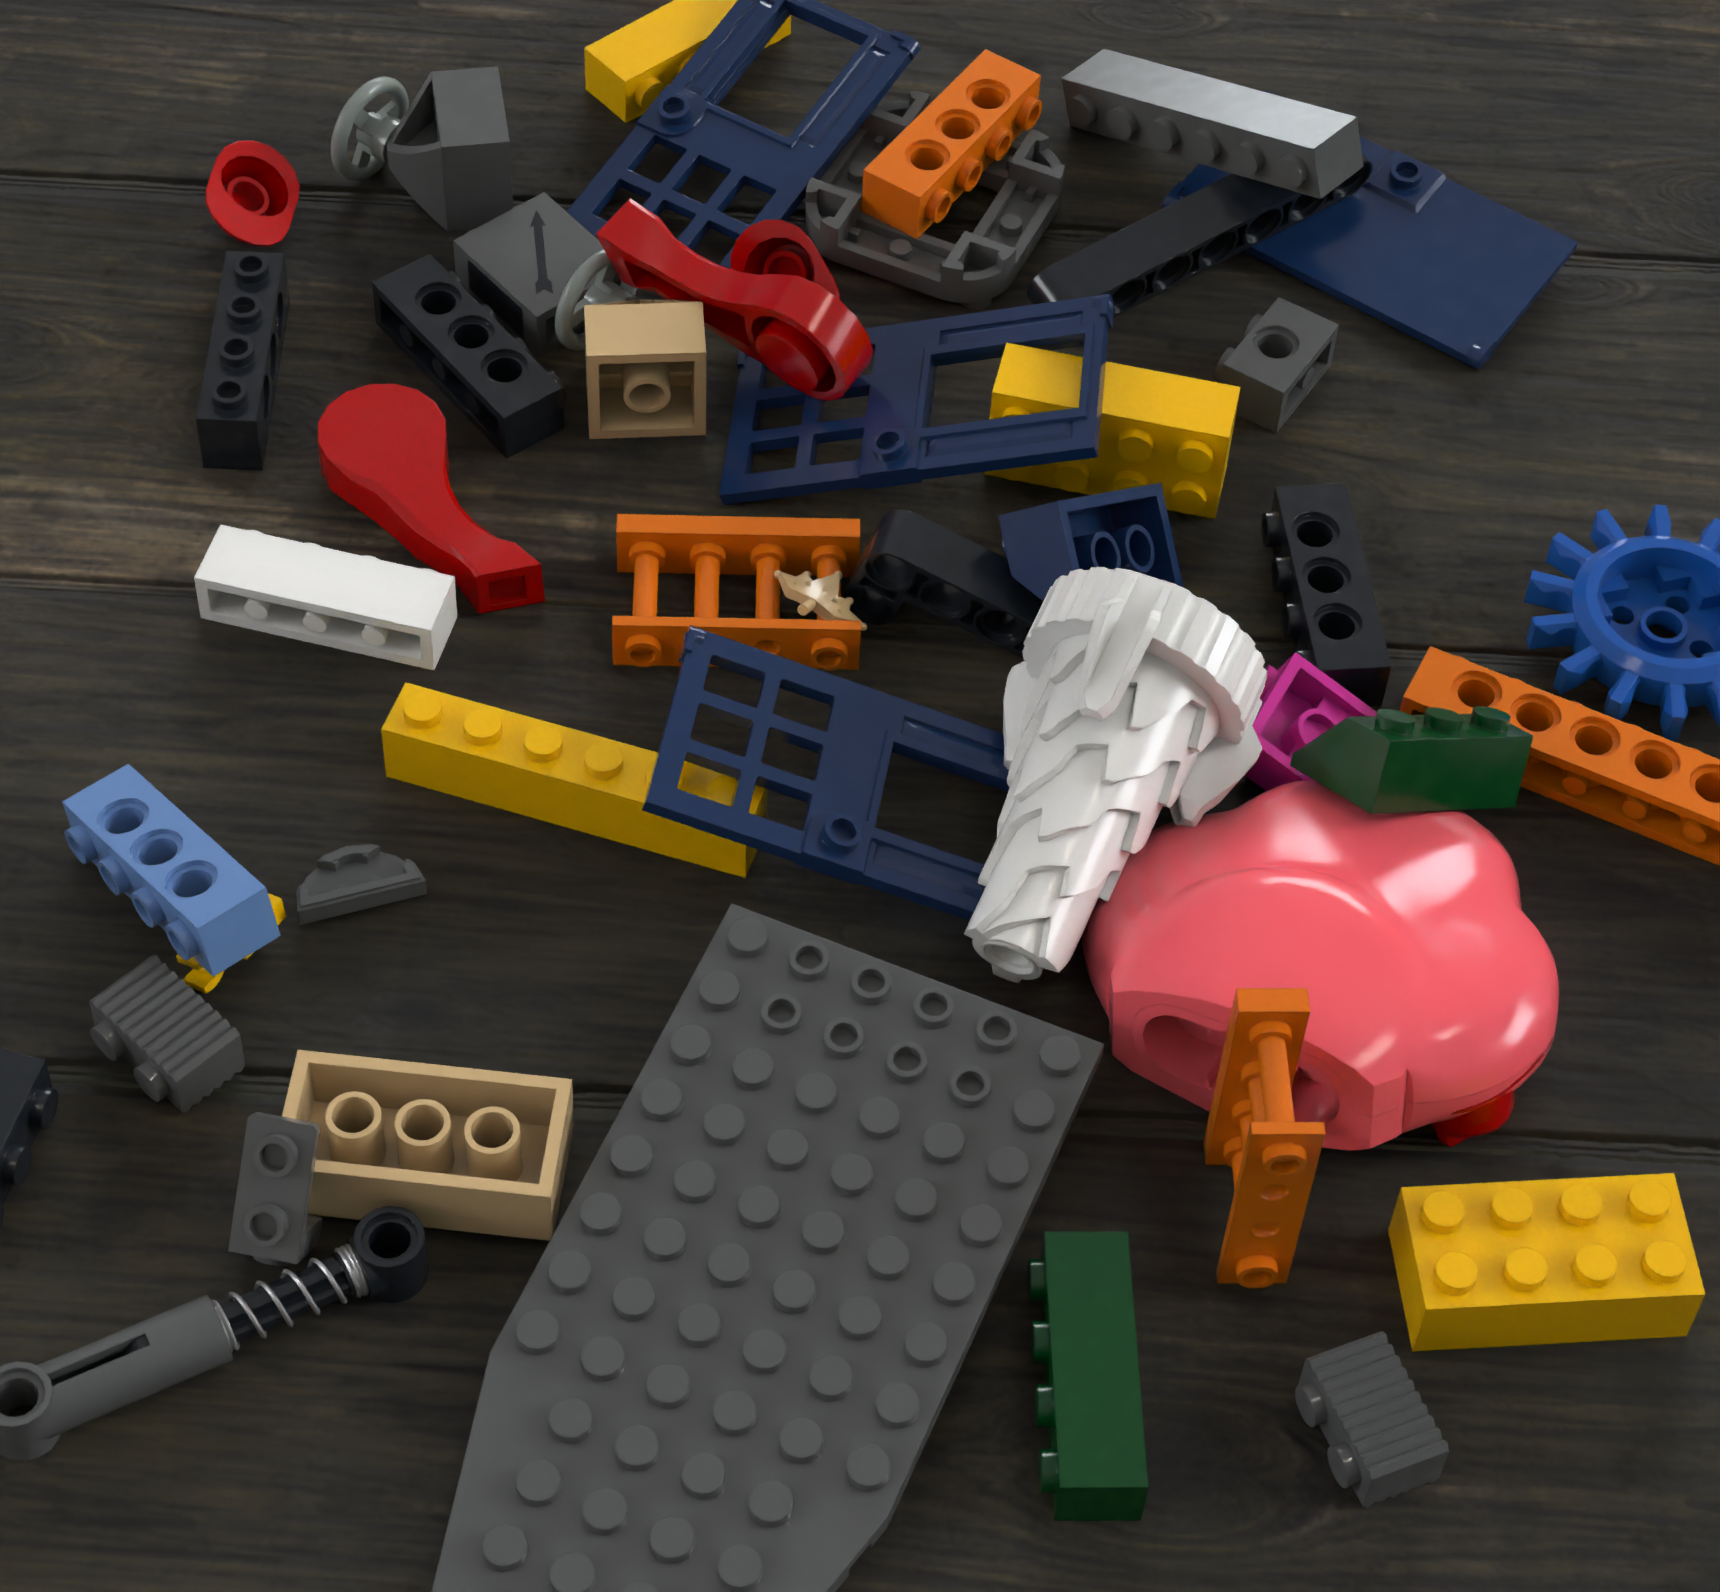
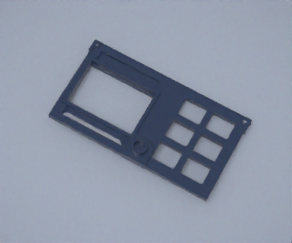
M738 0L670 85H666L640 117L635 128L566 212L597 238L596 233L608 222L598 217V215L618 190L624 188L646 198L647 201L643 204V207L657 216L667 208L691 219L690 224L677 239L691 250H694L710 229L736 240L748 226L762 220L787 221L806 197V188L811 177L817 180L821 178L905 68L921 50V46L917 40L896 30L890 33L816 0ZM792 15L859 44L861 47L791 136L787 138L720 108L718 104L786 19ZM656 144H660L683 155L661 183H657L634 172ZM700 164L728 175L705 204L678 192ZM746 184L772 195V198L751 224H746L723 213ZM733 247L719 265L731 269L730 255Z
M1111 294L864 328L869 335L873 348L872 373L859 376L842 397L835 399L869 396L866 415L863 417L821 422L824 402L828 400L815 399L790 385L764 389L766 374L769 368L739 350L736 364L739 369V377L719 492L723 505L862 487L867 490L921 483L924 479L1097 458L1108 329L1113 327L1114 305ZM1006 342L1049 351L1084 346L1079 408L930 427L937 366L1001 358ZM804 404L802 423L800 425L757 431L762 410ZM863 438L859 459L815 465L817 447L820 443ZM798 446L794 468L751 473L755 452Z
M690 625L683 637L684 642L678 662H681V667L642 811L794 861L798 866L854 885L862 884L970 921L986 887L977 883L984 864L875 828L891 752L1008 792L1010 788L1007 784L1009 770L1003 765V733ZM709 664L760 681L761 687L756 707L754 708L705 691L703 687ZM779 688L828 704L830 710L825 732L775 715L773 710ZM697 712L748 729L749 735L743 757L692 740L691 733ZM767 736L818 753L819 757L814 779L810 780L763 764L761 759ZM684 761L736 778L737 783L731 807L678 789L677 786ZM755 785L806 802L807 808L802 830L749 813Z

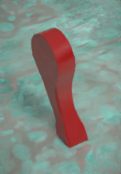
M631 198L596 233L598 240L622 282L637 289L653 291L666 300L701 301L703 303L705 328L717 334L748 356L763 363L777 377L804 394L815 399L828 401L840 398L871 362L873 348L868 333L858 318L844 303L819 284L796 275H757L739 272L718 265L698 255L677 240L657 215Z
M369 384L345 392L327 406L318 422V448L321 474L332 492L374 520L398 540L415 558L439 573L455 576V584L460 588L478 614L545 602L541 563L516 543L492 535L475 523L460 507L449 483L450 468L446 419L435 401L419 390L398 384Z

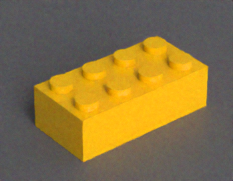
M1006 342L992 391L989 419L1079 408L1083 357ZM1106 361L1097 458L987 471L984 474L1088 495L1161 483L1167 510L1215 519L1227 469L1241 387Z
M1674 1173L1401 1187L1388 1229L1412 1352L1683 1337L1688 1335L1705 1297V1290Z

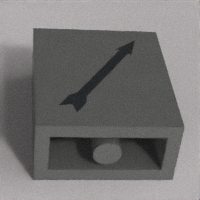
M543 192L453 240L455 273L461 279L465 290L479 304H487L494 312L497 320L514 336L521 338L528 349L538 358L562 345L555 331L557 305L566 284L574 272L591 255L603 249L596 237ZM615 273L613 282L620 286L621 280L617 273ZM597 274L587 284L577 303L584 298L588 289L594 284ZM584 320L573 328L576 334L585 332Z

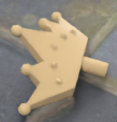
M781 570L774 572V577L778 578L785 597L800 603L797 608L800 615L805 616L810 611H814L824 620H860L850 611V606L854 602L853 598L847 597L845 599L838 597L839 580L843 577L842 572L836 571L832 575L813 581L810 571H804L803 574L798 576L784 573ZM861 621V631L867 630V624Z

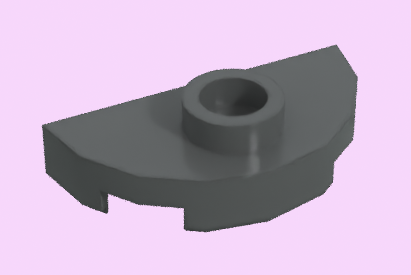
M364 844L342 847L323 855L317 860L318 867L306 877L302 885H299L296 891L299 925L426 895V880L415 862L409 858H405L404 861L396 855L380 852V846Z

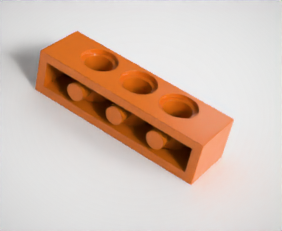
M985 49L863 170L861 212L915 239H918L934 222H941L947 215L951 204L964 191L969 192L976 186L982 172L994 160L1000 161L1003 159L1011 143L1024 130L1029 131L1034 127L1042 111V101L1039 100L1041 75Z

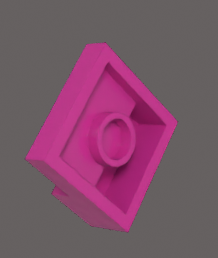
M1296 652L1279 669H1275L1270 664L1265 668L1267 670V680L1260 696L1263 703L1252 725L1262 746V751L1256 763L1245 776L1265 791L1295 781L1313 780L1290 766L1292 754L1347 717L1376 716L1377 714L1375 710Z

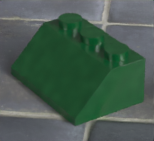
M1476 706L1473 708L1472 713L1458 714L1451 710L1430 707L1425 710L1424 715H1410L1393 709H1379L1376 716L1347 717L1294 752L1290 766L1371 814L1515 807L1533 735L1510 724L1511 716L1491 707Z

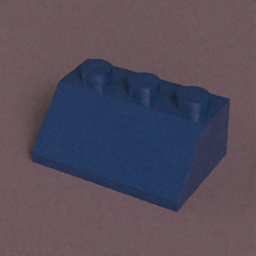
M1161 483L1056 501L998 516L1002 531V548L1008 558L1011 576L1042 601H1044L1055 580L1060 576H1068L1070 571L1077 569L1090 570L1091 567L1132 570L1183 587Z

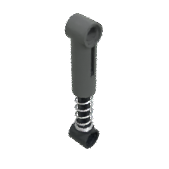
M386 1206L374 1209L363 1216L356 1226L354 1236L346 1239L344 1246L335 1248L333 1257L322 1262L316 1258H310L307 1268L296 1273L284 1269L281 1279L269 1284L260 1280L256 1281L254 1290L241 1296L235 1292H229L227 1302L219 1304L216 1300L211 1301L208 1295H203L39 1365L18 1361L1 1365L0 1455L16 1461H28L39 1458L54 1447L60 1438V1434L233 1361V1348L238 1350L240 1341L260 1334L265 1339L267 1336L266 1330L285 1322L288 1326L293 1327L294 1318L314 1311L319 1316L321 1313L320 1307L339 1299L343 1304H346L348 1295L350 1298H361L362 1295H368L381 1302L389 1303L410 1299L421 1291L427 1282L429 1273L426 1239L422 1222L413 1212L403 1207ZM389 1251L403 1252L400 1256L390 1259L379 1257ZM23 1406L34 1407L25 1415L18 1417L8 1416L16 1408Z

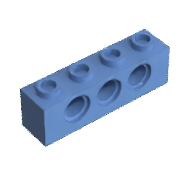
M127 764L62 801L70 824V828L64 831V835L77 859L83 864H87L90 861L98 867L109 889L117 896L122 893L129 896L137 913L149 927L152 928L159 925L166 931L171 945L184 960H189L193 957L214 977L281 936L266 887L131 765Z

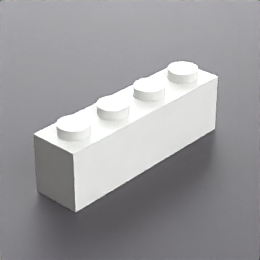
M221 524L194 577L200 617L203 619L429 670H435L458 617L455 576L442 574L432 569L415 568L380 560L373 556H361L325 548L315 543H302L266 535L256 530H244Z

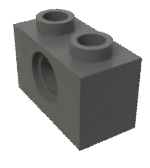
M1280 297L1276 299L1264 315L1256 314L1247 326L1241 343L1236 349L1229 347L1225 350L1215 370V378L1220 380V383L1241 387L1236 414L1277 433L1331 366L1339 324Z

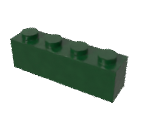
M1044 1231L1040 1259H1028L1027 1266L1028 1300L1041 1301L1042 1321H1032L1031 1358L1033 1364H1044L1046 1384H1036L1035 1424L1036 1428H1048L1050 1448L1039 1450L1038 1478L1040 1493H1052L1054 1521H1141L1148 1491V1476L1128 1231Z

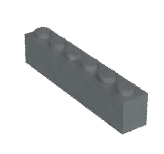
M1107 49L1101 50L1061 78L1070 126L1319 199L1323 198L1364 167L1356 116Z

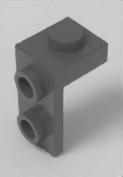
M255 1112L248 1117L228 1251L251 1255L254 1260L260 1263L288 1266L298 1264L319 1245L323 1217L308 1215L320 1127L317 1123L262 1112Z

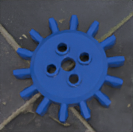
M1654 505L1644 536L1632 538L1626 537L1608 509L1597 511L1589 535L1599 549L1596 553L1593 554L1561 532H1558L1551 540L1545 562L1571 579L1532 570L1524 603L1564 612L1565 614L1532 617L1525 640L1528 649L1570 646L1574 654L1560 662L1553 687L1560 694H1563L1593 677L1596 678L1603 685L1610 688L1604 705L1603 714L1621 721L1628 714L1632 700L1660 706L1661 715L1659 722L1663 736L1671 741H1677L1688 714L1687 707L1705 705L1720 727V519L1715 518L1702 531L1699 542L1695 543L1671 537L1672 523L1667 505ZM1613 620H1620L1626 624H1618ZM1659 625L1667 631L1675 632L1677 636L1674 638H1661L1651 633L1647 627ZM1692 654H1698V655H1701L1702 657H1701V658H1697V657H1695V656L1692 655Z

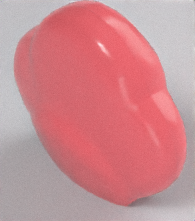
M1315 780L1295 781L1280 785L1230 811L1204 814L1195 827L1175 825L1174 821L1152 830L1144 847L1135 854L1130 853L1109 901L1098 898L1082 933L1084 965L1092 986L1109 1018L1112 1055L1132 1072L1209 1112L1236 988H1308L1310 1015L1291 1092L1295 1122H1324L1325 1138L1322 1148L1348 1151L1370 1149L1388 1142L1402 1133L1469 1113L1452 1114L1455 1111L1482 1103L1503 1092L1521 1077L1540 1055L1544 1053L1535 1067L1508 1092L1519 1088L1541 1065L1551 1049L1555 1037L1559 1003V980L1554 957L1539 930L1522 911L1517 873L1508 852L1489 830L1462 810L1371 814Z

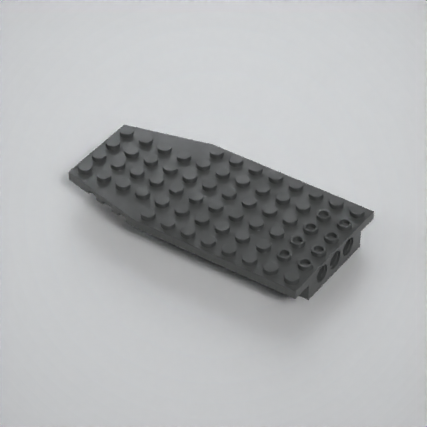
M731 903L490 1351L431 1592H836L849 1576V1569L868 1546L872 1547L892 1519L1100 1064L1104 1044Z

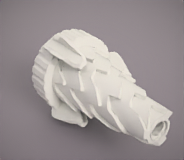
M1091 567L1090 570L1077 569L1070 571L1068 576H1060L1055 580L1053 586L1050 587L1023 643L1025 647L1022 652L1023 660L1025 661L1013 666L1008 674L1003 699V765L1009 770L1007 784L1010 788L998 819L997 839L977 882L986 887L964 932V935L973 939L972 944L976 952L991 963L994 975L1019 983L1022 979L1033 980L1040 977L1043 969L1059 973L1071 959L1098 898L1109 901L1130 853L1135 854L1144 847L1162 807L1170 808L1175 825L1197 826L1204 813L1218 805L1259 758L1262 746L1252 725L1263 703L1260 696L1267 680V670L1263 667L1265 663L1261 652L1256 650L1255 642L1252 638L1239 628V624L1230 616L1220 612L1215 605L1204 598H1199L1189 590L1174 583L1132 570L1121 568L1107 569L1105 567Z

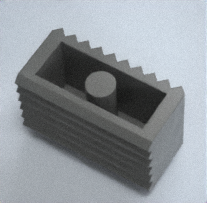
M157 955L150 956L89 1001L94 1026L90 1029V1033L102 1053L112 1061H116L122 1056L135 1068L133 1069V1074L136 1081L152 1100L159 1102L166 1097L182 1113L189 1112L192 1105L199 1104L203 1097L210 1096L213 1089L220 1088L224 1081L231 1080L234 1073L241 1072L245 1066L241 1037L236 1027H232L227 1019L222 1018L217 1010L212 1009L209 1002H204L200 994H196L192 987L187 986L182 978H178L174 971H170L166 963H161Z
M1381 1331L1305 1359L1299 1384L1295 1388V1399L1299 1412L1309 1427L1320 1426L1330 1445L1327 1450V1456L1333 1476L1342 1488L1352 1486L1363 1507L1368 1508L1375 1502L1381 1503L1388 1497L1395 1498L1401 1492L1408 1493L1413 1488H1421L1426 1483L1432 1484L1440 1478L1449 1453L1447 1441L1442 1439L1440 1429L1435 1426L1434 1418L1428 1414L1427 1405L1422 1403L1420 1393L1415 1391L1413 1381L1408 1378L1407 1370L1402 1367L1400 1357L1395 1355L1393 1345L1388 1343L1385 1332Z

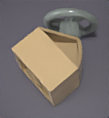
M604 249L599 250L584 261L574 272L561 294L555 314V331L560 343L573 351L585 350L589 439L706 435L707 352L703 303L701 301L639 299L635 296L637 288L622 281L620 286L613 282L616 271ZM597 274L594 284L588 289L584 298L577 303L587 284ZM584 320L585 332L576 334L573 328Z

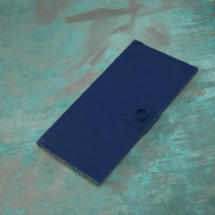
M1360 136L1362 154L1372 163L1373 170L1369 179L1357 192L1244 250V252L1480 370L1491 357L1498 344L1575 252L1578 242L1447 179L1443 172L1397 150L1390 151ZM1198 164L1182 182H1179L1169 192L1163 201L1162 209L1232 173Z

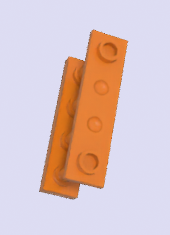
M617 514V572L634 573L632 616H612L613 665H634L638 667L681 666V662H678L684 642L683 637L691 625L815 669L825 671L837 669L859 670L861 620H824L818 614L817 620L780 619V583L778 578L774 577V572L781 570L784 573L798 576L803 574L804 571H810L811 576H817V579L840 571L843 577H851L860 553V519ZM659 573L695 574L694 617L657 616ZM719 574L756 575L755 618H718ZM841 579L839 580L838 597H841ZM709 664V667H718V666Z
M1236 988L1204 1137L1206 1165H1228L1232 1167L1235 1191L1216 1270L1217 1283H1239L1247 1288H1264L1274 1283H1287L1325 1138L1324 1122H1295L1291 1089L1310 1015L1308 988Z

